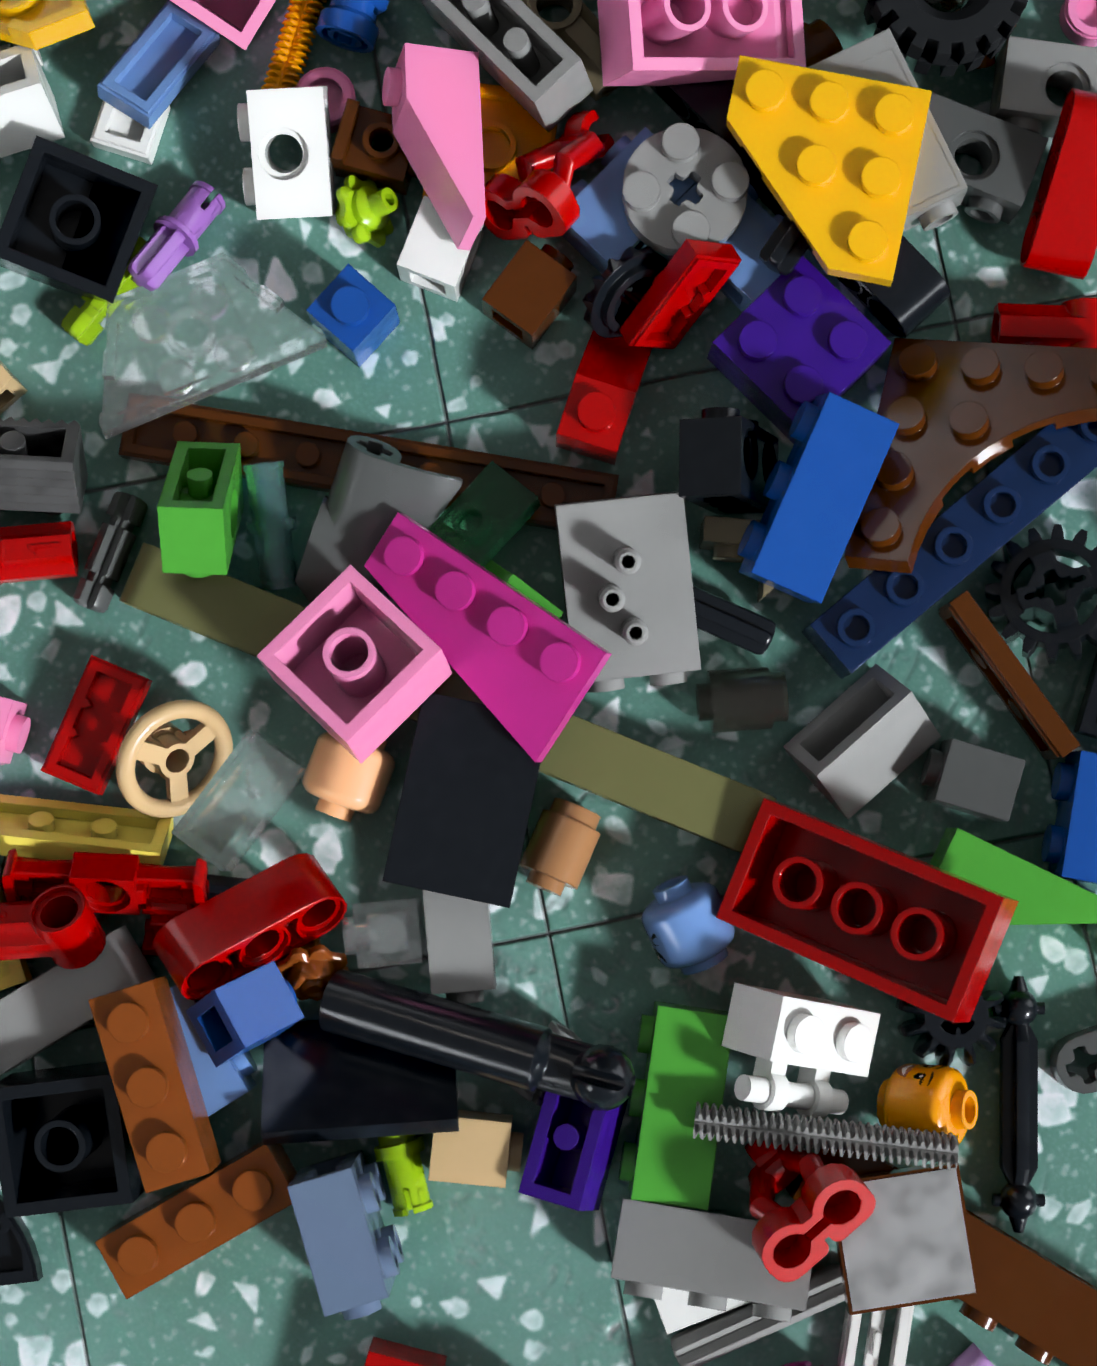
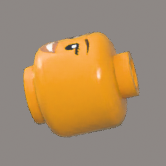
M904 1064L893 1071L890 1078L883 1081L877 1095V1116L881 1126L886 1124L887 1127L891 1128L894 1125L898 1129L902 1126L906 1130L910 1127L914 1132L917 1128L922 1132L925 1129L931 1133L935 1130L939 1134L943 1131L947 1135L951 1132L953 1135L958 1134L959 1144L962 1142L967 1129L970 1130L975 1126L978 1117L976 1094L968 1089L962 1074L957 1069L948 1066Z

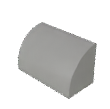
M875 664L783 747L814 786L849 820L941 738V735L912 691L879 665Z

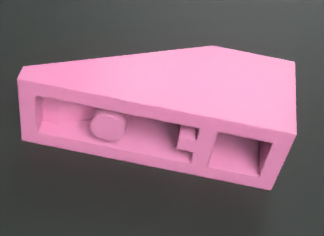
M404 43L396 67H387L385 70L382 102L384 106L392 107V133L457 249L470 251L486 219L479 52Z

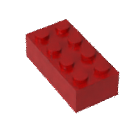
M764 798L716 918L947 1021L966 1023L970 1022L1019 901L794 807Z

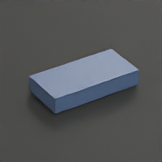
M168 0L97 84L98 97L150 129L220 44V33Z

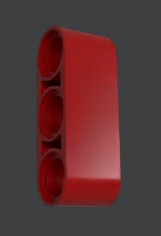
M1071 88L1061 110L1026 227L1020 252V266L1083 280L1090 269L1097 248V93Z
M308 853L296 854L171 919L156 933L153 940V948L181 994L189 1000H200L212 990L263 965L276 961L289 954L292 949L300 948L326 934L343 919L347 911V903L313 855Z

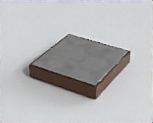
M935 1163L934 1168H931V1164H927L926 1167L920 1165L858 1175L874 1195L876 1207L872 1215L844 1240L836 1242L846 1309L849 1315L980 1295L959 1164L957 1170L955 1164H952L951 1170H948L947 1163L943 1164L942 1169H939V1164Z

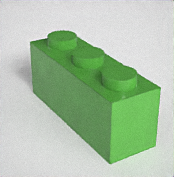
M655 1001L653 1016L641 1015L636 1051L647 1054L644 1079H635L634 1089L629 1097L628 1116L638 1117L635 1143L627 1141L623 1143L619 1169V1180L630 1181L629 1193L631 1200L708 1211L717 1140L716 1135H714L712 1141H709L707 1134L701 1140L699 1133L693 1139L697 1101L701 1104V1109L706 1102L709 1105V1110L713 1103L717 1106V1110L723 1104L730 1049L721 1045L728 1011Z

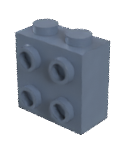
M361 1149L301 1167L287 1186L324 1317L342 1312L344 1320H353L380 1310L382 1308L380 1300L389 1297L395 1277L400 1274L399 1263L404 1262V1255L395 1225L392 1224L384 1227L380 1214L381 1201L386 1200V1193L377 1163L374 1162L366 1165Z

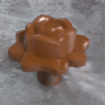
M320 938L300 948L292 949L285 959L276 963L283 978L289 981L294 988L297 999L301 1001L307 999L322 1000L325 988L333 974L340 969L349 971V968L346 966L348 964L347 955L330 951L325 945H321Z

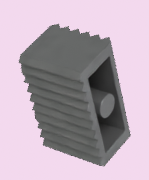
M12 417L4 421L0 418V510L35 511L49 515L62 513L80 514L88 478L80 424L75 420L67 424L62 419L56 423H53L50 419L41 423L37 418L30 422L24 417L18 421H15Z

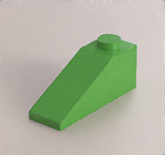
M946 828L930 864L1019 901L1009 925L1097 924L1096 894L962 829Z

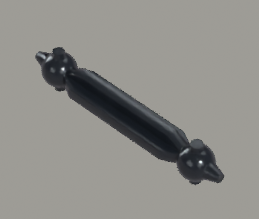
M1014 976L1009 991L1004 995V1000L992 1007L993 1014H1001L1008 1023L999 1040V1167L1007 1184L1000 1193L992 1194V1205L1000 1206L1003 1212L1009 1216L1013 1232L1023 1233L1028 1217L1035 1212L1037 1207L1045 1206V1195L1036 1194V1191L1030 1185L1038 1169V1041L1030 1023L1033 1022L1037 1014H1045V1003L1037 1002L1034 996L1028 992L1024 976Z

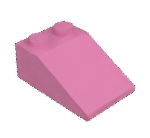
M597 0L603 86H668L734 80L740 55L806 67L802 0Z

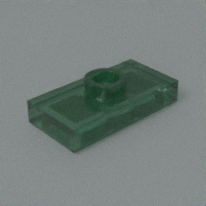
M491 461L428 530L485 567L537 511L541 504L538 496Z

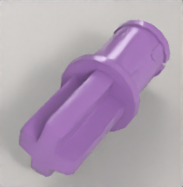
M203 181L193 182L189 191L168 216L158 217L153 224L154 234L128 264L127 270L132 276L131 280L137 286H143L149 291L157 290L184 256L189 257L195 254L199 248L197 240L216 216L220 215L226 207L220 193L210 203L204 202L215 189L213 186Z

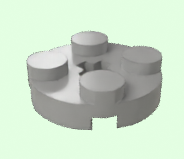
M688 123L670 125L665 131L656 133L642 142L633 152L626 165L623 177L622 201L628 225L645 245L659 253L670 256L675 255L686 239L725 243L734 234L744 215L747 204L749 175L737 152L720 136L705 129L694 128ZM690 178L697 182L696 192L701 197L699 202L694 204L686 199L678 206L670 200L674 193V189L670 185L673 180L684 181Z

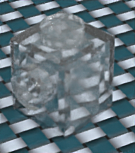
M421 896L357 902L352 904L353 916L343 917L346 956L357 955L358 969L423 963L426 959Z

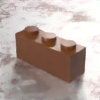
M167 976L155 978L88 1000L145 1194L210 1174L222 1161Z
M263 1141L216 1167L210 1174L200 1176L113 1226L95 1243L127 1300L292 1205L287 1186L297 1172L281 1144L264 1145Z

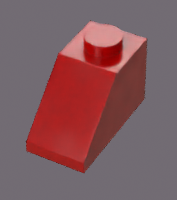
M594 330L592 331L556 433V447L615 465L652 347L628 346L623 337L604 338L599 336Z

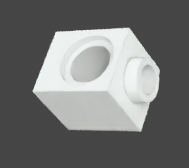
M424 195L396 264L400 280L458 302L484 236L483 225L470 251L457 249L429 197Z

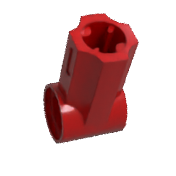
M1097 298L1071 299L1061 303V305L998 303L994 307L990 328V343L1097 348Z
M72 521L0 527V585L3 583L79 577L78 542Z
M61 884L52 886L41 892L31 901L0 903V960L52 957L55 964L62 968L77 969L95 961L106 945L104 930L82 891L73 885Z

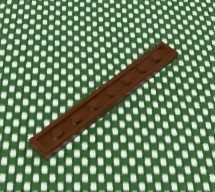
M129 394L118 455L125 459L170 466L177 441L240 443L242 478L330 492L347 438L353 435L367 436L396 448L401 453L400 463L426 471L460 477L463 480V484L443 510L444 512L557 530L554 504L616 498L619 475L134 394Z

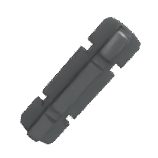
M118 491L113 495L106 514L111 516L108 523L102 522L84 568L89 571L86 579L80 578L73 595L74 602L98 613H104L108 610L115 592L110 587L113 581L119 582L137 537L132 532L135 526L141 527L148 509L147 503L142 499L129 493Z

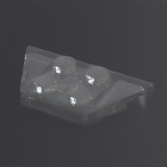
M220 253L171 273L157 290L149 291L143 286H139L117 295L113 304L107 303L105 325L107 344L103 354L102 376L104 379L102 413L100 412L99 414L100 428L105 439L116 436L327 347L326 337L323 331L315 324L312 326L308 325L285 306L284 300L268 287L252 281L247 276L246 270L226 254Z

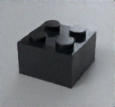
M106 1061L16 1072L0 1080V1183L6 1218L130 1204L145 1191Z

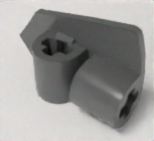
M361 435L348 437L329 495H326L321 503L295 578L296 584L309 603L323 592L350 564L374 587L382 592V586L364 565L397 512L406 514L429 530L461 488L463 480L460 477L426 471L400 463L401 453L396 448L378 439Z

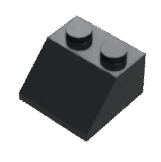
M36 136L0 230V266L53 288L113 304L158 185Z

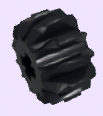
M989 975L988 978H987V981H986V983H985V986H986V984L988 983V980H989L990 975ZM999 990L982 992L970 1022L959 1023L957 1026L945 1022L944 1029L940 1026L944 1022L943 1018L897 999V1009L907 1013H914L915 1018L904 1021L898 1026L899 1033L904 1037L921 1034L912 1049L913 1053L920 1058H924L935 1049L936 1064L950 1067L956 1050L963 1064L967 1066L974 1065L976 1063V1054L972 1044L976 1042L980 1047L992 1052L997 1044L994 1039L984 1033L987 1026L998 1029L1005 1028L1006 1018L989 1013L988 1008L996 1006L1004 1000L1003 993Z

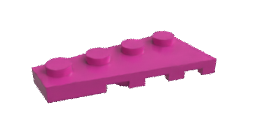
M397 512L364 567L410 620L442 649L451 667L535 763L542 762L612 654L406 514Z

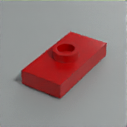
M686 239L664 270L655 277L650 289L619 329L628 346L675 349L742 261L732 244Z
M91 655L41 771L94 794L103 796L115 769L121 743L129 729L134 725L153 680Z

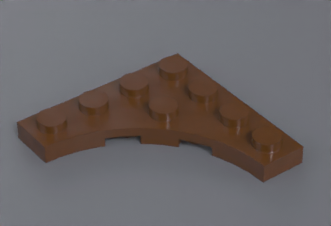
M894 338L877 414L900 425L847 544L845 559L849 568L912 574L917 554L925 535L944 506L942 499L968 471L974 474L992 459L1014 447L1012 440L1038 428L1053 424L1057 430L1082 423L1096 422L1097 348Z

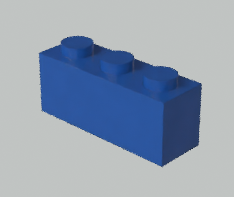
M831 392L816 396L812 403L804 401L798 409L789 430V436L796 439L786 463L779 460L775 464L766 481L763 496L770 498L762 519L760 522L753 519L740 541L737 555L743 557L744 560L738 572L807 603L822 604L900 424Z

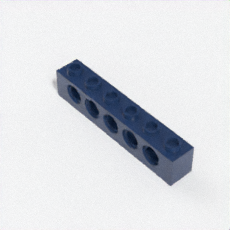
M1097 421L1063 427L1057 430L1053 424L1045 426L933 521L918 551L912 574L874 570L802 631V634L841 679L852 674L1097 467Z

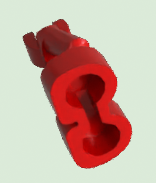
M595 109L576 112L568 119L565 124L564 134L558 139L516 158L515 164L519 180L501 173L494 174L484 185L486 208L484 224L492 234L502 240L527 239L531 234L539 238L559 237L564 235L580 217V208L570 188L574 171L581 166L593 163L597 158L604 157L614 145V140L610 134H600L597 136L595 132L589 131L591 124L599 118Z
M755 1139L752 1146L749 1145V1142L745 1145V1150L756 1164L748 1175L750 1185L749 1212L754 1218L759 1220L752 1231V1245L765 1268L777 1280L792 1282L802 1277L829 1252L826 1238L830 1237L835 1242L844 1240L874 1212L876 1207L875 1197L852 1168L836 1163L824 1166L819 1155L812 1151L807 1153L805 1147L802 1152H799L797 1144L793 1151L790 1150L789 1143L785 1150H782L781 1144L777 1149H774L773 1142H771L769 1148H766L765 1140L761 1147H758L757 1139ZM801 1174L805 1182L801 1191V1197L789 1207H782L775 1202V1194L783 1190Z

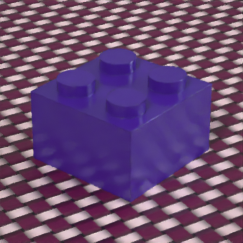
M803 256L792 273L787 276L781 274L712 342L707 359L794 444L796 439L789 436V430L804 401L812 403L816 396L827 392L840 397L844 396L881 359L892 342Z

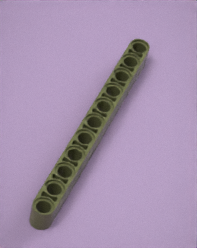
M147 543L142 544L119 599L120 602L254 657H257L306 608L228 575L194 578L185 574L163 573L161 548ZM451 666L453 674L433 692L439 695L484 704ZM421 705L407 719L417 722ZM572 715L541 762L539 772L739 853L743 851L763 799L777 800L775 797L574 715Z

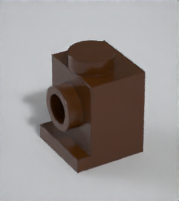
M347 99L330 156L336 176L345 178L349 175H354L362 181L370 179L377 184L378 188L388 187L395 193L407 195L411 178L418 177L392 133V114L361 106L360 101ZM376 137L393 142L391 148L384 152L375 151L371 147V143Z

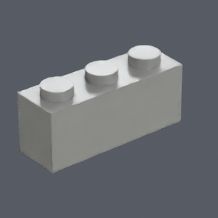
M421 0L427 13L465 51L479 52V65L548 133L594 90L582 59L522 0Z
M624 1198L622 1200L611 1278L625 1281L623 1294L662 1300L663 1287L689 1292L687 1305L726 1311L727 1299H734L753 1303L752 1316L791 1323L792 1310L806 1311L812 1268L802 1277L792 1282H782L774 1278L765 1268L752 1245V1231L758 1221Z

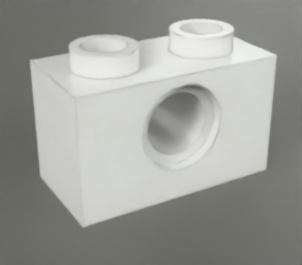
M327 86L246 90L247 103H238L237 105L240 141L251 143L252 167L243 168L242 173L246 206L256 205L257 220L333 216L336 211L334 170L330 158L332 143ZM280 134L294 137L302 147V161L295 170L280 169L271 159V143Z

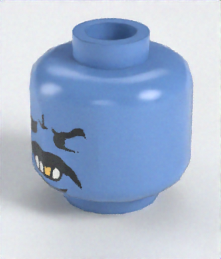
M681 875L659 884L652 890L655 899L644 909L641 919L655 953L664 966L680 968L684 975H692L719 964L728 956L726 947L733 940L735 928L734 925L716 918L722 898L714 885L708 882L690 883L687 875Z

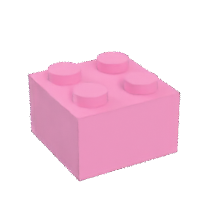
M351 564L257 655V658L272 679L360 764L453 674L442 649Z

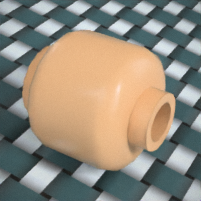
M328 732L321 734L316 741L302 780L305 790L319 797L315 810L347 822H351L355 811L364 814L376 812L381 806L395 768L394 758L390 753L384 751L387 741H384L360 764Z

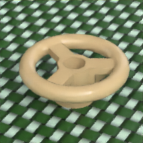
M195 700L169 701L145 713L125 735L116 759V779L125 800L137 811L157 818L181 816L202 806L220 788L231 766L233 740L228 724L214 708ZM193 719L199 721L200 724L194 729L182 732L170 721ZM211 741H214V757L210 769L202 781L188 792L187 773L194 764L195 755ZM136 760H139L148 770L159 774L166 780L167 799L151 797L141 789L136 779Z

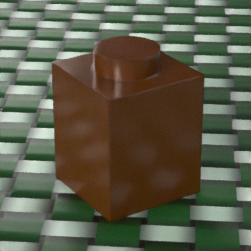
M526 239L482 298L483 314L533 350L576 293L577 276L571 272L574 268L573 263L556 248L544 244L539 249Z

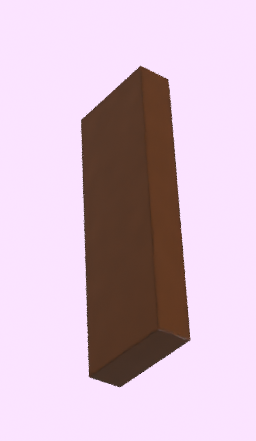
M968 590L938 609L940 611L938 614L1044 759L1063 758L1080 746V743Z

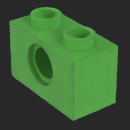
M177 441L157 505L163 573L185 574L194 578L228 574L244 510L240 443Z

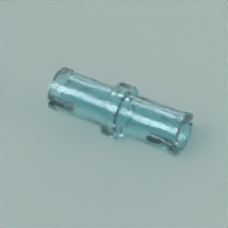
M284 460L243 465L252 518L251 521L246 522L247 535H254L260 577L259 588L262 590H276L297 586L295 582L297 570L291 530L297 529L296 516H289L283 472Z

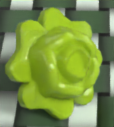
M354 175L345 177L344 186L336 190L338 204L335 217L337 224L343 227L345 234L353 238L357 244L367 242L376 248L384 246L386 236L394 231L389 214L398 209L399 201L396 193L388 187L378 191L377 184L370 179L362 181Z

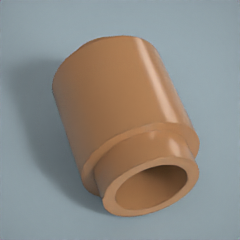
M555 797L550 810H542L519 865L530 871L526 882L557 896H561L565 886L577 890L601 835L596 831L601 817L582 806Z

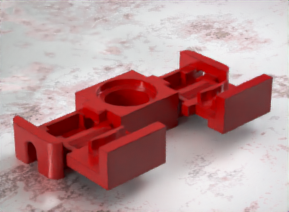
M16 849L8 851L1 880L7 902L20 901V899L21 901H31L41 892L52 886L66 884L73 885L82 891L93 913L140 915L142 910V914H150L151 919H146L142 954L158 956L153 948V940L161 927L178 915L201 903H205L209 898L210 881L207 879V862L200 858H197L196 866H164L140 863L139 855L74 852L72 860H42L18 857ZM102 881L113 883L117 886L104 885L98 882Z

